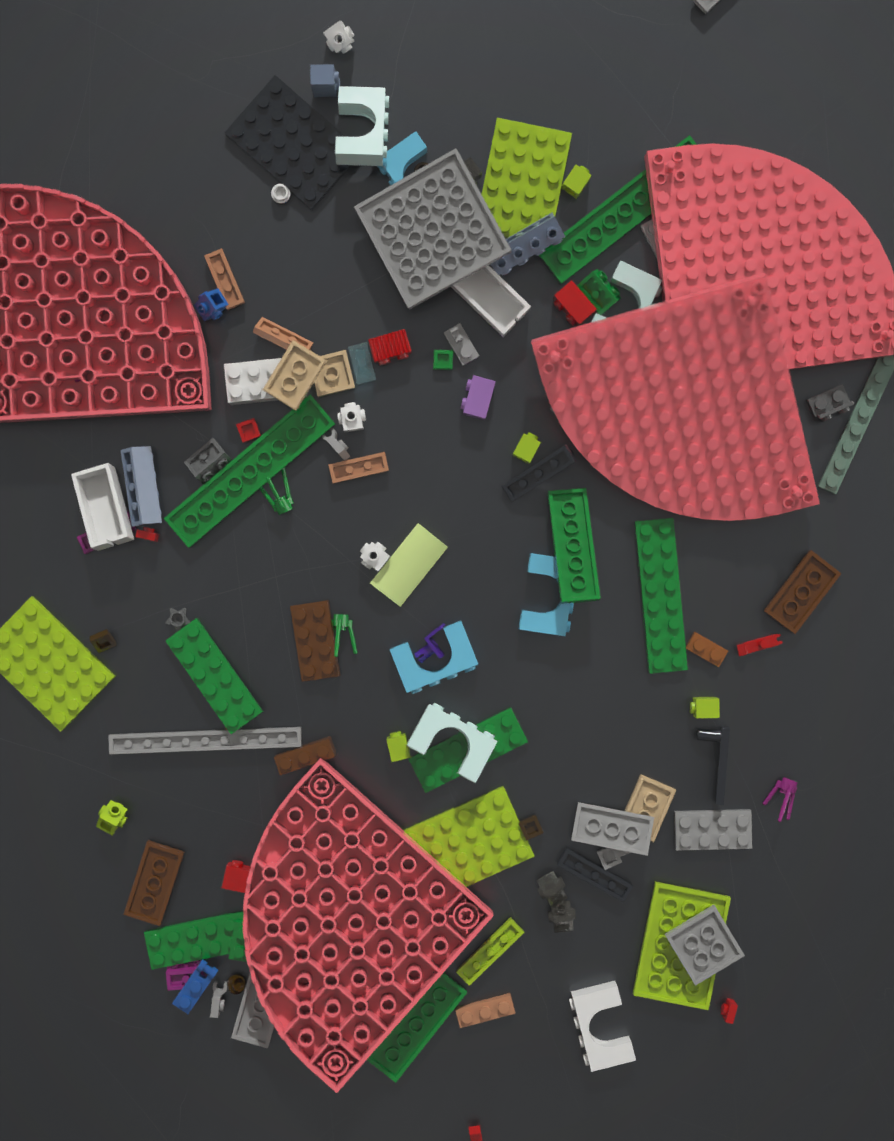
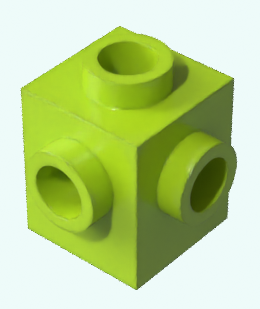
M110 800L107 806L103 805L98 813L100 817L96 827L113 836L118 827L122 828L127 820L125 815L128 809L122 804Z

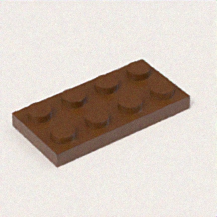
M809 550L764 609V612L791 633L796 634L842 573L812 550Z
M329 600L290 606L302 682L341 676L338 656L334 657L335 637Z
M150 840L147 841L123 915L161 926L185 853L184 851Z

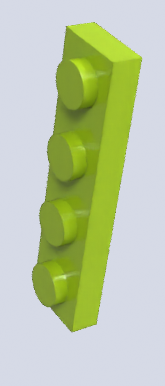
M510 917L456 969V973L470 986L524 933V930Z

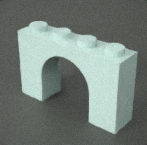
M339 86V115L365 116L373 121L375 127L370 133L361 137L336 136V165L383 166V158H387V146H384V141H388V129H385V125H388L389 113L385 112V108H389V96H386L385 88Z
M623 261L619 262L610 281L630 291L637 299L638 309L654 305L652 303L654 297L658 298L662 291V286H660L661 279ZM596 313L591 322L605 319V317Z
M436 703L433 705L429 704L406 746L424 755L438 731L444 728L457 729L465 736L468 743L466 757L457 774L476 783L497 743L494 740L495 736L487 731H484V733L478 731V727L471 722L463 723L460 721L461 717L452 712L450 715L443 712L444 708Z

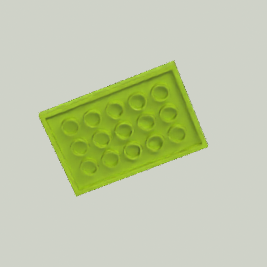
M497 118L481 195L505 239L550 213H553L554 216L556 215L572 133Z
M31 596L0 628V674L60 732L115 677L34 596Z
M504 786L403 830L466 887L535 857L528 840L526 841L520 828L518 817Z
M655 882L633 989L634 996L709 1010L716 973L695 985L665 933L712 905H715L726 923L731 901L730 896Z

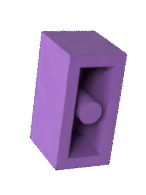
M473 375L472 380L468 379L466 390L469 391L468 397L463 398L460 408L464 410L463 415L482 420L486 419L496 381Z

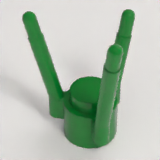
M285 468L281 471L287 499L285 496H279L270 477H267L266 480L276 500L273 501L263 487L259 489L273 507L274 512L277 511L279 515L293 509L291 504L294 503L291 498Z
M334 614L332 620L333 631L336 630L334 657L338 656L340 631H346V627L349 630L353 653L357 654L352 620H349V615Z

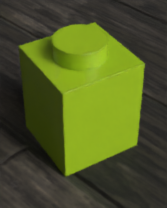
M575 165L563 182L561 189L577 199L592 176L589 174L590 171L584 166L579 167Z
M532 433L523 434L512 455L529 464L541 442Z
M693 697V702H690V713L695 718H720L719 698Z
M401 731L390 733V737H387L386 740L391 761L395 762L411 758L410 749L406 746L408 743L406 733L401 734Z

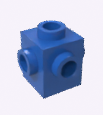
M219 288L202 293L198 296L199 300L194 304L204 321L220 318L223 315L222 311L229 305Z

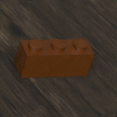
M331 736L302 745V747L278 753L274 756L279 774L283 775L313 765L320 758L324 761L333 758L337 753Z

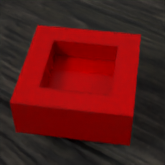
M255 418L236 424L243 443L261 436Z
M143 527V530L137 529L135 537L158 541L160 534L154 533L155 529Z
M726 998V1002L721 1006V1015L725 1022L730 1024L734 1022L738 1007L733 999Z

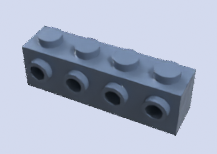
M553 213L548 214L506 239L512 252L491 263V266L498 275L509 273L515 265H523L534 254L538 256L548 246H555L562 242V238L565 235Z
M151 446L130 447L121 450L131 526L162 523Z

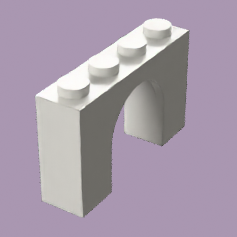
M611 981L572 991V998L569 999L571 1009L576 1010L577 1017H574L576 1029L580 1028L582 1035L578 1037L581 1047H585L586 1054H583L585 1065L590 1066L591 1072L636 1061L629 1036L603 1041L595 1038L589 1031L590 1021L597 1012L622 1005L616 982Z

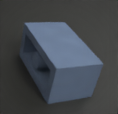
M310 65L311 88L314 97H337L340 78L339 72L335 71L334 65Z

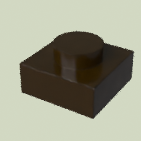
M107 629L89 636L91 644L98 653L116 646L115 639Z
M536 814L518 822L526 841L544 833Z

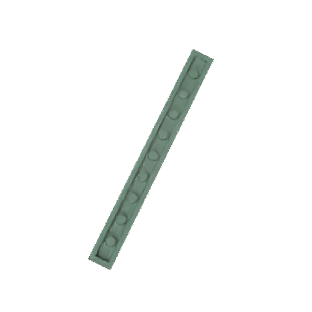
M894 356L877 358L818 484L819 488L834 495L837 494L894 371Z

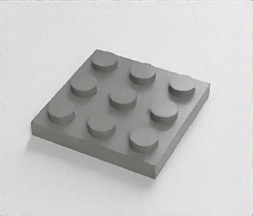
M715 905L710 906L665 933L695 985L745 956Z

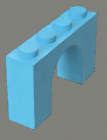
M415 131L387 151V158H383V166H378L383 175L387 174L390 179L388 181L390 186L404 178L407 167L427 153V146Z
M530 553L527 572L548 575L558 581L555 557ZM560 601L554 610L546 613L521 610L519 629L565 636L566 632L569 633L571 621H568L569 613L572 614L574 603L561 604Z
M461 621L443 627L451 646L452 654L449 663L438 671H427L417 664L408 642L390 648L391 655L407 693L411 691L414 694L422 691V687L428 684L430 687L440 683V679L447 677V680L455 678L460 671L464 670L467 673L476 669L475 665H478V662Z

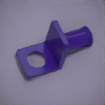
M444 623L424 638L427 645L414 653L416 658L424 654L418 659L419 662L423 663L424 660L434 653L440 659L444 656V652L432 638L434 634L445 626Z

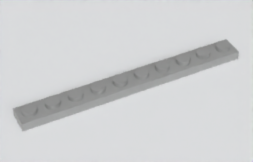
M301 727L239 729L234 734H230L228 730L108 735L109 754L302 747Z

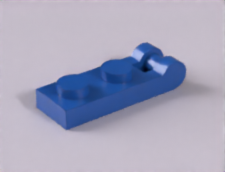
M202 959L172 1004L189 1014L219 969L210 967ZM203 971L208 975L205 977L200 972Z

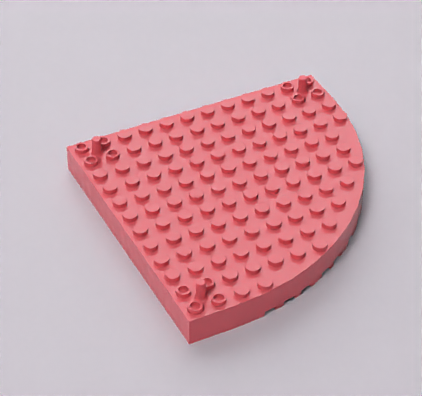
M699 144L646 152L644 160L659 277L662 280L660 285L662 286L663 302L764 273L767 275L788 370L894 356V273L879 239L865 218L830 183L811 170L787 158L739 145Z
M0 184V423L211 411L209 365L201 325L192 302L180 280L158 251L122 219L101 208L99 205L88 202L76 195L40 186Z
M764 273L532 339L531 343L540 376L550 405L561 427L577 450L596 470L633 497L679 515L725 521L764 518L820 504L767 275Z
M320 758L279 805L267 825L254 854L247 878L243 904L245 954L252 983H254L260 1003L269 1016L270 1022L273 1023L278 1034L285 1040L290 1050L337 1093L482 930L494 914L485 903L328 762Z

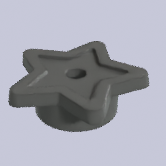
M170 608V618L166 621V624L173 625L177 632L181 630L183 625L190 623V620L186 617L187 609L183 608L177 611Z

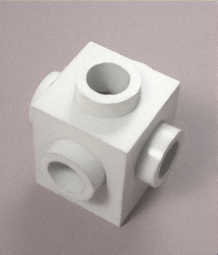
M338 21L323 32L328 39L326 44L332 52L335 50L336 53L342 52L344 54L352 48L351 44L354 42L352 37L355 35L349 26L345 27L342 21ZM339 35L342 37L341 42L338 40Z
M355 402L344 404V407L340 408L341 413H338L339 425L343 424L344 432L364 430L363 421H366L365 410H361L360 405H356ZM350 415H355L354 419H349Z
M378 541L376 544L373 542L370 545L366 543L360 550L362 553L360 558L363 559L361 563L368 569L373 567L377 571L383 567L390 558V555L385 552L387 548ZM372 552L377 553L376 559L371 558Z

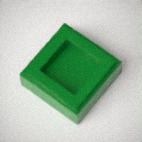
M434 350L433 370H452L453 350Z

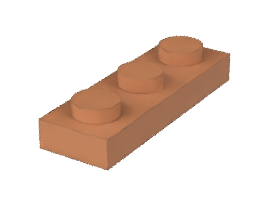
M221 248L205 255L204 257L217 288H219L229 304L226 309L230 310L244 304L245 301L223 249Z
M264 317L259 320L253 330V333L286 350L293 340L308 350H311L313 342Z
M385 452L328 464L333 484L389 471Z
M510 993L455 1008L460 1028L515 1014Z

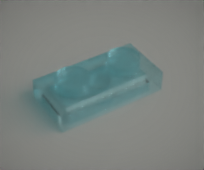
M367 342L349 346L348 349L357 384L376 381Z

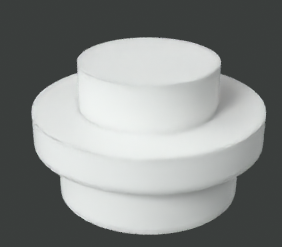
M283 184L275 185L271 191L273 200L279 204L286 203L291 195L290 190Z

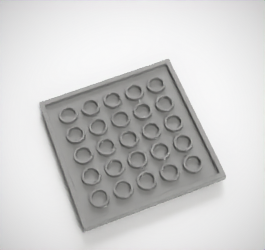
M456 148L354 206L409 310L512 252Z

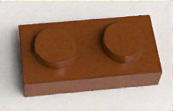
M696 632L692 634L686 645L687 650L717 667H720L728 653V650Z

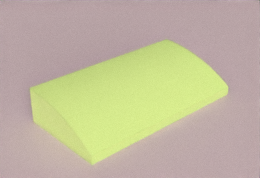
M418 523L370 584L401 607L448 547Z

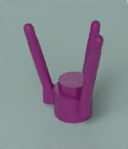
M783 777L782 781L777 780L775 787L763 802V805H766L779 788H781V793L786 794L778 822L782 821L788 800L786 820H790L794 796L797 790L796 786L798 784Z

